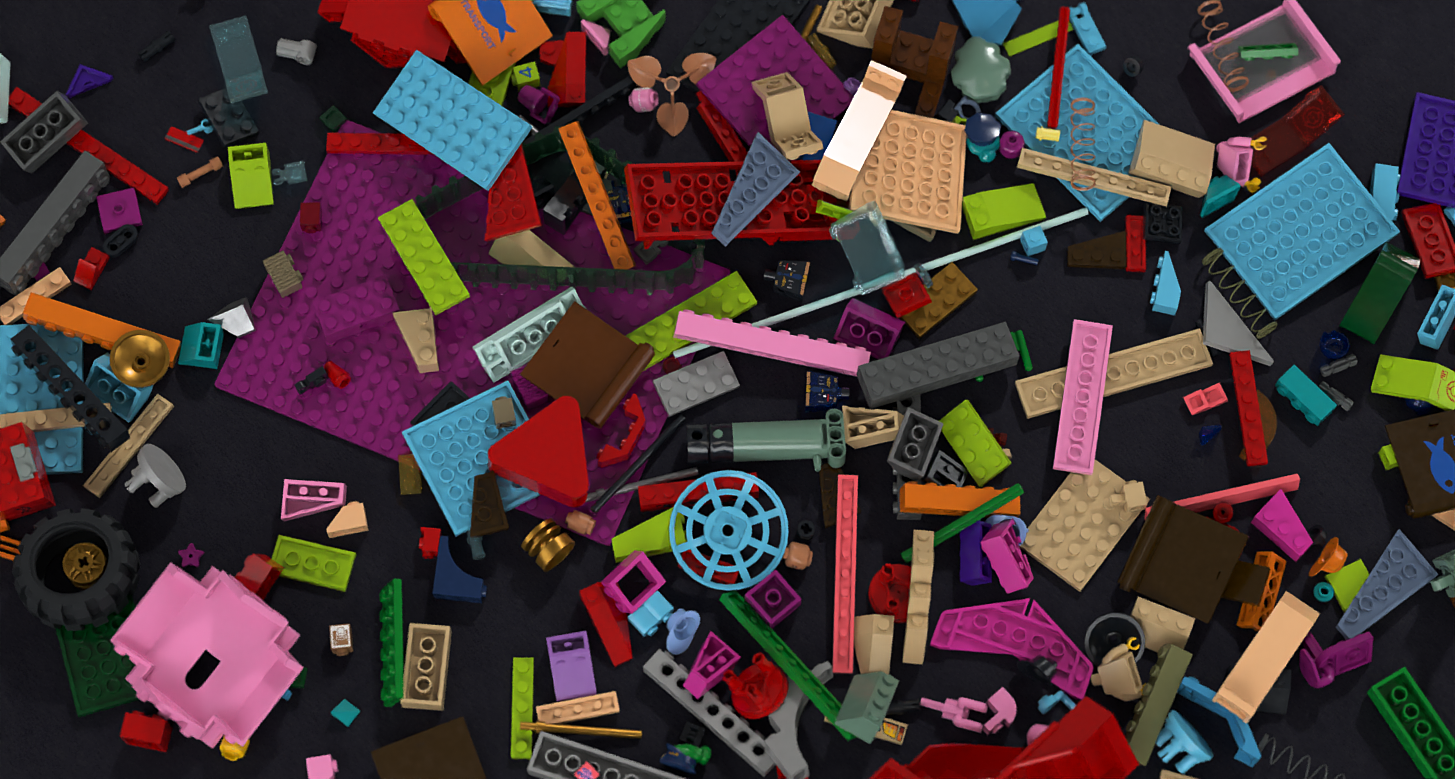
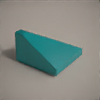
M345 699L331 711V715L347 727L360 713L359 709Z

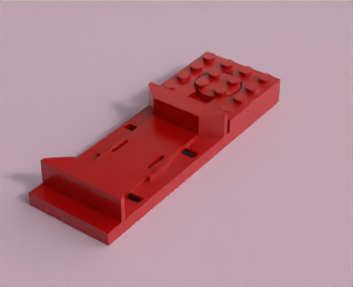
M788 160L800 173L745 227L746 230H742L735 237H761L769 245H774L778 239L780 241L852 239L860 229L857 217L852 223H848L815 212L818 200L835 205L837 202V198H833L829 193L812 186L814 181L812 176L816 174L821 160ZM744 161L627 164L624 168L635 241H643L644 249H649L654 241L717 239L712 234V230L735 182L730 180L729 170H735L737 177ZM669 171L671 183H664L663 172ZM848 199V201L846 202V205H848V209H849V199ZM672 227H678L679 232H672Z

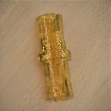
M814 33L812 36L807 37L806 42L829 69L835 67L837 62L828 52V47L822 44L817 35Z

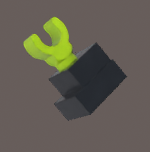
M950 99L943 104L934 116L937 120L956 124L961 122L966 125L967 120L956 116L959 112L953 108L955 103Z

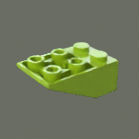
M267 143L228 147L235 209L274 205L270 155Z

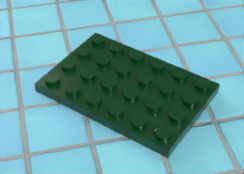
M131 594L127 595L129 600L127 606L119 614L115 611L107 617L109 620L107 623L98 627H94L93 623L85 625V630L67 631L64 625L60 629H56L79 717L139 700L136 697L137 692L132 687L133 685L125 679L136 664L129 659V655L125 654L122 656L114 650L115 645L110 641L136 608L133 595Z

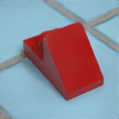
M91 247L84 260L79 259L74 283L92 290L110 258L109 255Z

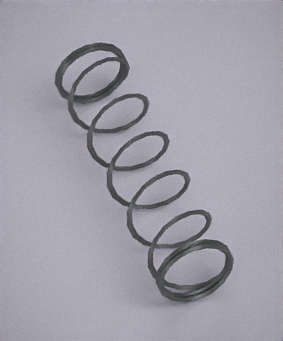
M1265 733V735L1263 736L1262 740L1258 745V749L1261 753L1264 746L1271 739H1274L1273 750L1270 758V765L1274 764L1287 749L1291 748V756L1288 764L1287 773L1290 774L1300 764L1302 760L1308 757L1309 760L1305 775V779H1307L1310 767V756H1304L1289 771L1293 756L1292 746L1285 748L1280 753V755L1272 762L1276 745V739L1275 737H1271L1270 739H1268L1269 734ZM1325 764V765L1320 766V767L1311 775V777H1310L1309 779H1311V778H1312L1322 767H1324V766L1326 767V772H1325V777H1324V779H1326V778H1327V772H1328V767H1327V765ZM1339 774V775H1338L1337 777H1335L1334 779H1337V778L1340 777L1341 775L1343 776V779H1345V775H1344V774Z

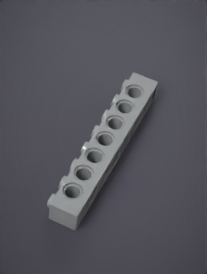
M659 649L643 666V671L765 777L776 765L766 752L765 737L759 731L750 729L748 727L750 724L743 717L738 718L734 715V710L725 703L723 705L718 701L719 697L713 691H707L702 695L703 700L701 702L693 701V694L686 688L680 689L677 686L678 682L686 680L689 673L688 669L682 664L678 666L673 661L674 658L667 651L663 653ZM665 668H671L673 673L670 676H666L662 671ZM715 707L719 712L712 716L708 714L707 710ZM724 721H732L734 726L726 729L722 725ZM740 734H746L749 740L740 742L737 737ZM761 747L764 753L757 756L753 753V749Z

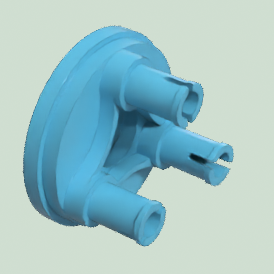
M1172 710L1166 718L1167 723L1160 731L1156 744L1161 747L1172 736L1173 738L1170 744L1158 752V755L1161 758L1168 753L1162 759L1167 763L1179 751L1188 752L1183 759L1175 764L1176 768L1184 775L1196 763L1199 764L1200 762L1212 759L1213 753L1198 731L1180 713Z

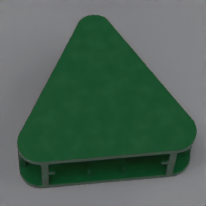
M1386 242L1339 326L1370 341L1374 345L1417 272L1421 260Z

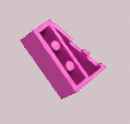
M1281 489L1251 521L1256 528L1295 562L1300 559L1313 543Z
M710 631L698 652L683 686L699 699L722 680L723 673L726 670L734 669L740 656Z

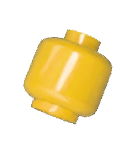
M223 737L220 750L225 758L236 761L244 757L250 741L248 739L244 746H241L237 742L232 744Z

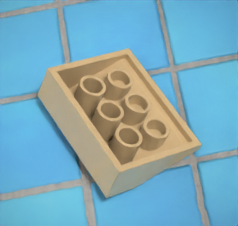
M829 0L817 32L858 47L873 48L875 34L884 6L891 7L894 0Z
M1143 120L1128 174L1171 186V189L1200 198L1207 193L1210 183L1215 144Z

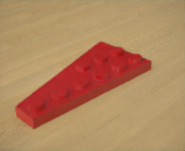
M522 143L489 190L485 233L486 242L542 226Z

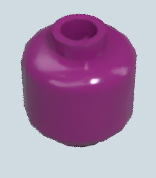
M1016 131L1004 133L999 142L1000 153L1009 159L1020 156L1022 148H1024L1023 136Z

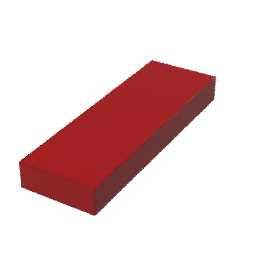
M1126 215V271L1145 272L1146 239H1143V216Z
M690 549L684 551L681 555L684 562L696 574L704 576L707 566L697 560ZM700 553L705 559L710 561V556ZM721 560L717 563L719 566H735ZM714 570L711 579L723 584H735L739 571L719 572Z

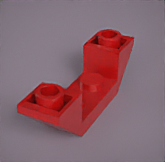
M634 393L631 399H626L623 408L625 409V416L636 422L633 421L628 430L630 434L627 439L624 438L619 449L606 444L604 449L601 448L596 459H598V467L600 468L628 460L646 427V419L638 396Z

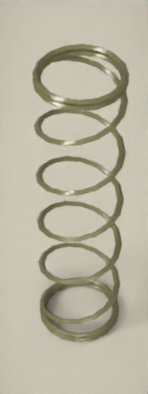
M1217 248L1204 257L1201 263L1203 265L1211 263L1209 267L1210 274H1219L1227 271L1220 280L1219 287L1226 289L1238 285L1230 296V302L1239 303L1249 299L1242 308L1240 316L1247 318L1261 313L1253 322L1251 331L1258 332L1256 334L1257 339L1266 336L1277 327V322H1272L1260 330H1253L1254 324L1266 311V308L1248 316L1242 315L1244 308L1256 294L1235 302L1231 300L1233 294L1245 280L1228 287H1221L1222 280L1235 265L1219 272H1210L1214 262L1224 253L1222 248Z

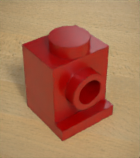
M421 527L420 531L424 537H420L419 549H422V557L427 559H433L434 556L438 557L440 536H442L441 529Z

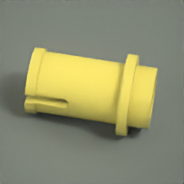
M1043 126L1037 127L1035 138L1039 139V141L1043 139L1059 142L1060 130L1043 128Z

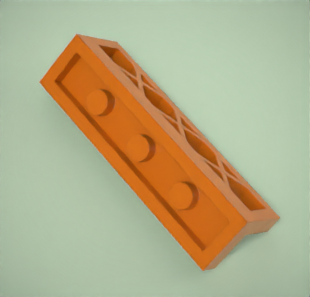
M1274 552L1256 553L1254 564L1269 567L1270 573L1260 605L1254 606L1242 603L1237 621V626L1240 628H1252L1259 632L1261 629L1258 625L1259 618L1262 617L1263 626L1274 609L1287 562ZM1275 561L1279 563L1276 572L1274 568ZM1270 580H1272V583H1273V586H1272V589H1271V590H1270V587H1269V582H1270ZM1265 598H1267L1268 602L1267 608L1264 606Z

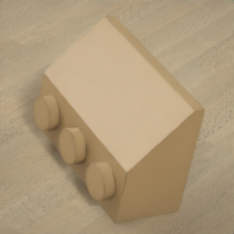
M1140 597L1137 598L1130 615L1140 624L1144 632L1145 648L1157 653L1164 644H1173L1184 649L1195 621L1193 617Z

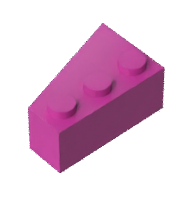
M1014 518L994 524L980 542L983 552L987 554L991 567L998 575L999 582L1007 594L1028 587L1033 580L1026 554L1022 555L1018 544L1021 542L1020 536L1016 537L1012 526L1015 524Z

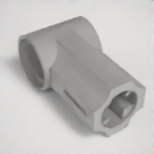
M280 38L276 54L296 59V61L305 65H311L317 45L308 40L296 42Z

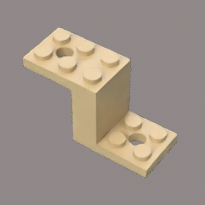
M788 72L751 82L752 89L763 100L771 143L786 159L794 160L799 158L800 155L815 154L818 150L823 149L822 141L811 131L803 87Z

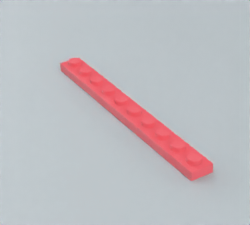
M838 475L832 671L839 674H853L858 475Z

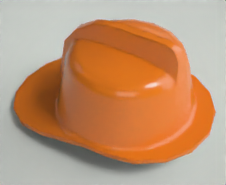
M1337 537L1332 538L1326 544L1320 557L1310 569L1309 576L1312 577L1321 570L1335 573L1343 567L1348 554L1338 544L1339 540Z

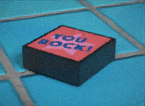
M588 761L583 763L572 774L575 779H599L602 776Z

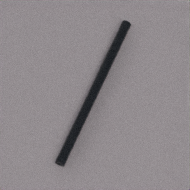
M679 415L590 508L593 513L596 514L686 420L685 417Z

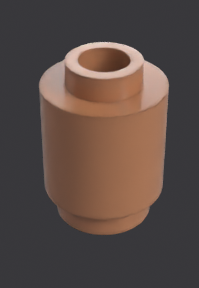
M574 510L573 513H568L565 523L568 524L567 528L583 535H591L596 520L592 519L593 517Z

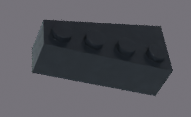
M595 162L603 180L606 176V168ZM575 171L566 179L565 183L543 209L544 223L563 235L587 203Z

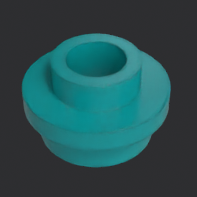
M1321 582L1315 586L1313 593L1318 601L1328 602L1332 599L1334 590L1330 584ZM1321 589H1326L1327 594H1322Z

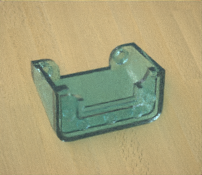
M875 200L866 203L831 224L829 229L830 235L833 240L837 239L841 243L854 271L855 279L852 280L856 290H860L862 295L905 278V266Z

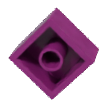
M776 569L745 594L746 602L771 629L796 610L802 601Z

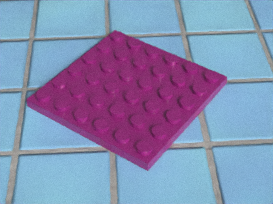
M783 15L696 83V86L749 147H751L758 132L775 147L771 143L763 100L752 89L751 82L788 72L803 87L807 111L833 120L849 108L854 98Z

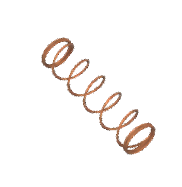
M1210 0L1199 6L1198 13L1205 16L1202 25L1206 29L1211 30L1208 34V41L1216 45L1213 50L1214 57L1222 60L1218 69L1221 73L1227 74L1224 80L1225 86L1230 92L1238 91L1246 87L1249 80L1245 76H1238L1226 83L1229 75L1241 73L1245 68H1237L1230 73L1221 71V63L1224 60L1236 58L1239 53H1231L1225 58H1219L1215 55V49L1218 45L1228 44L1234 38H1226L1219 43H1213L1210 40L1209 36L1213 30H1220L1228 26V23H1221L1213 29L1205 26L1204 20L1208 15H1216L1223 11L1220 1ZM1219 3V6L1212 11L1200 12L1201 8L1208 4ZM1232 39V40L1229 41V42L1222 43V42H1224V41H1226V40ZM1236 80H1247L1243 85L1239 87H1228L1230 83Z
M1089 98L1073 100L1070 104L1071 110L1074 111L1070 119L1071 124L1080 130L1089 131L1094 129V124L1083 123L1075 126L1072 121L1075 113L1086 116L1094 114V101ZM1077 101H1088L1093 104V107L1077 110L1072 105ZM1082 125H1092L1093 128H1091V129H1082V128H1079V126H1082ZM1073 128L1070 136L1075 143L1071 146V153L1075 158L1071 161L1070 166L1075 174L1071 177V186L1079 191H1087L1096 185L1095 179L1090 177L1096 172L1092 169H1082L1076 172L1072 165L1076 158L1083 161H1091L1095 159V155L1086 153L1075 156L1072 149L1076 143L1089 146L1095 144V140L1085 138L1075 141L1072 136L1075 130ZM1082 140H1092L1093 143H1092V144H1082V143H1079V141H1082ZM1084 155L1093 156L1092 159H1082L1079 157ZM1087 170L1094 172L1093 174L1088 175L1079 173L1081 171ZM1077 179H1090L1093 181V185L1082 188L1075 186L1073 182Z

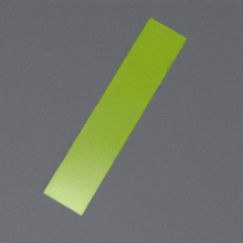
M1058 21L1003 43L1009 56L1057 37ZM1070 22L1068 25V32L1074 30Z

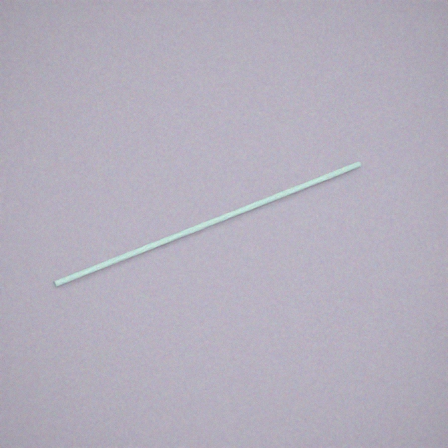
M1086 207L766 318L752 323V327H767L896 282L916 271L922 273L1020 239L1023 231L1037 226H1041L1042 230L1086 216L1089 214ZM695 343L673 351L674 358H678L711 345Z

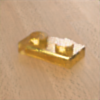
M413 454L398 455L401 495L422 493L420 468Z

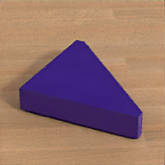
M80 64L66 96L71 98L113 80V76Z

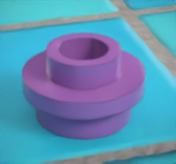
M848 78L843 83L844 88L852 95L857 93L861 85L858 80Z

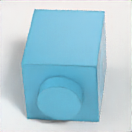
M1041 226L1023 231L1020 239L1028 257L1045 251L1048 243Z

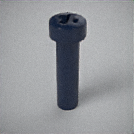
M1015 251L1012 252L1010 258L1012 261L1019 260L1037 265L1039 260L1017 254Z

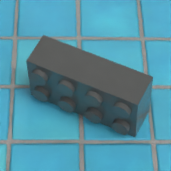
M56 91L1 140L0 143L24 171L32 174L84 128L88 122L66 95Z

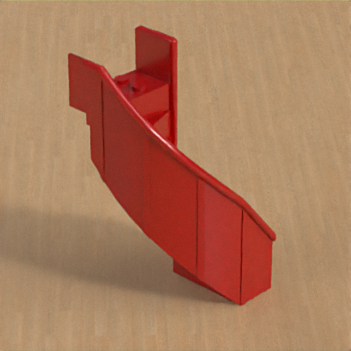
M1085 696L1058 723L1053 721L1026 748L974 744L929 745L909 765L905 764L902 766L891 758L870 779H1125L1139 763L1113 713Z

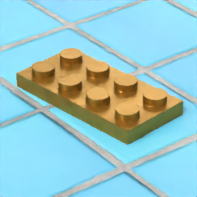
M951 262L924 284L932 303L900 317V319L920 339L976 294L978 289Z

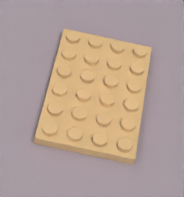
M1094 460L1092 475L1071 472L1028 527L1029 531L1026 533L1025 541L1019 547L1081 592L1141 511L1125 513L1124 504L1110 507V496L1121 494V488L1126 481L1097 460Z

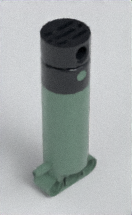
M830 409L826 413V419L712 423L708 425V432L706 424H687L688 464L708 463V455L711 463L813 459L815 471H820L821 459L827 458L828 464L831 467L840 468L845 464L846 457L843 413L838 409Z

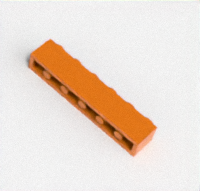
M910 481L900 488V512L964 516L1009 488L994 490L993 487H983L982 489H977L971 485L962 488L956 487L954 484L937 486L936 483L919 485L917 482ZM1020 496L984 518L992 515L1018 517L1020 515Z

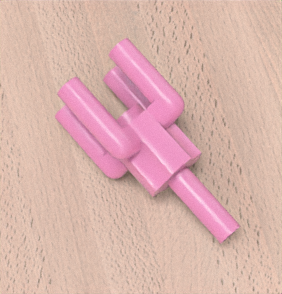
M960 697L958 701L947 698L945 704L922 698L920 702L921 706L943 711L942 718L953 720L957 727L979 733L982 732L983 725L981 723L967 720L970 709L987 713L988 706L986 703Z

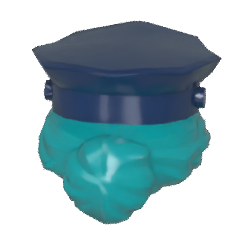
M976 113L966 120L964 131L967 134L966 143L970 152L978 155L982 162L987 163L994 160L996 156L995 151L998 150L1001 124L992 115Z

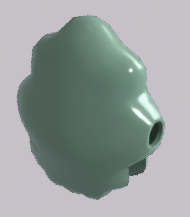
M975 36L968 39L965 45L957 50L955 54L957 64L951 70L953 84L962 90L963 97L967 96V99L973 100L977 104L996 101L1007 88L1006 80L1011 73L1009 60L1000 55L999 46L995 43L987 42L981 37Z

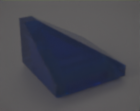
M1222 425L1203 426L1199 432L1201 445H1205L1217 436L1222 429Z

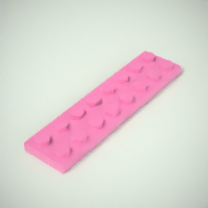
M1075 319L1073 321L1053 469L1086 475L1093 474L1113 325Z

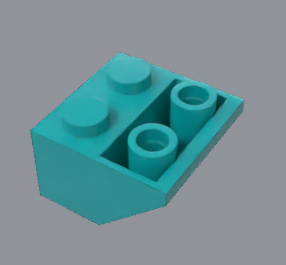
M204 322L185 326L178 364L217 369L224 337L222 326L220 324Z

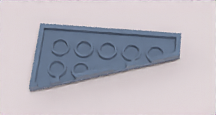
M759 132L755 135L712 230V234L725 247L800 173Z
M1400 529L1395 533L1336 626L1337 630L1346 640L1364 632L1438 576V573Z

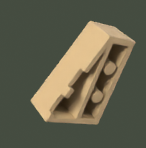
M432 309L394 312L395 323L401 332L419 373L439 371Z
M842 406L845 443L854 449L895 440L904 415L898 411Z

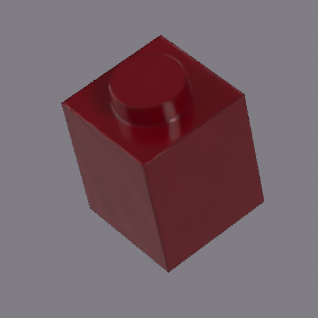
M320 202L301 203L300 226L302 231L306 233L321 231L322 207Z

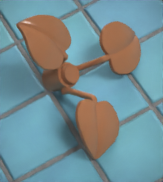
M707 53L691 54L682 63V68L687 73L679 78L670 76L666 79L658 77L661 72V65L652 56H642L628 61L629 74L638 86L651 88L654 86L655 80L663 82L665 89L670 92L671 104L664 103L657 110V120L660 126L671 136L680 133L688 120L686 105L682 102L674 104V92L679 88V81L689 76L691 82L696 84L714 69L716 57Z

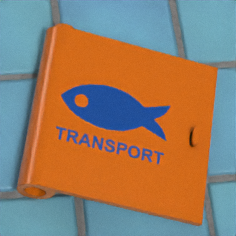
M435 0L428 5L430 14L435 20L442 22L481 86L553 36L531 0Z

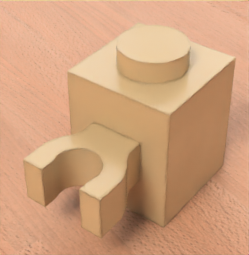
M1136 480L1126 482L1121 488V494H1114L1109 498L1110 507L1124 504L1125 513L1145 510L1147 506L1143 482L1137 483Z

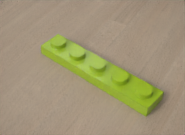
M513 658L511 759H531L532 731L520 730V722H533L534 658Z

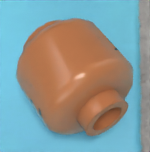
M791 542L786 547L782 559H785L787 567L803 570L806 566H810L813 552L810 551L808 545Z

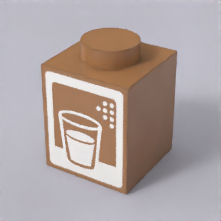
M350 624L329 626L333 654L345 656L349 652H353L352 628Z

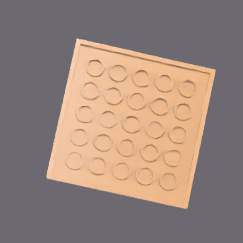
M891 110L854 183L849 199V210L862 215L958 234L961 227L967 135L964 131L966 125Z

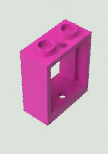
M636 550L601 581L605 587V593L609 597H613L617 602L615 604L616 607L623 613L631 614L666 582L644 552ZM637 565L650 584L636 598L629 602L616 583Z

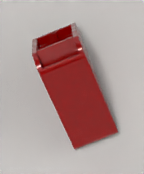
M571 396L558 398L492 445L488 450L489 471H494V474L569 507L577 508L582 506L587 500L589 481L580 408L577 400Z

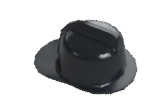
M1038 655L1030 661L1018 660L1016 662L1018 669L1028 679L1036 683L1052 686L1051 681L1056 675V667L1058 665L1056 661Z

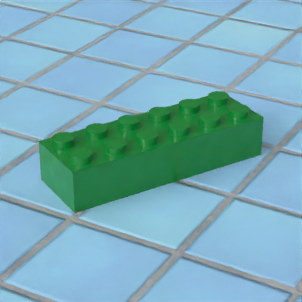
M1403 667L1372 686L1367 691V694L1424 778L1455 779V739L1407 669Z

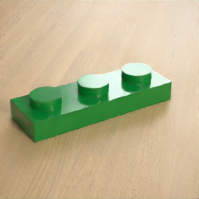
M1295 43L1238 46V53L1240 58L1246 61H1252L1259 57L1270 60L1277 56L1288 59L1298 55V47Z

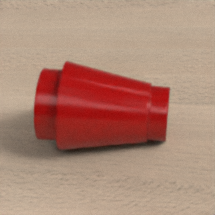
M328 361L323 368L335 387L343 389L350 383L351 377L349 372L332 361Z

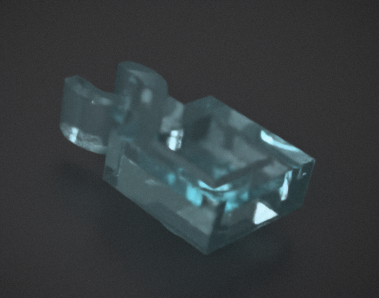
M303 161L285 164V170H272L273 176L280 175V178L274 179L275 185H280L285 180L288 181L289 185L308 181Z

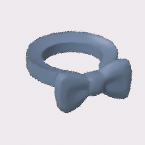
M964 96L954 107L959 112L958 116L960 118L968 119L962 113V104L972 105L976 113H980L979 105L973 100H967V96Z

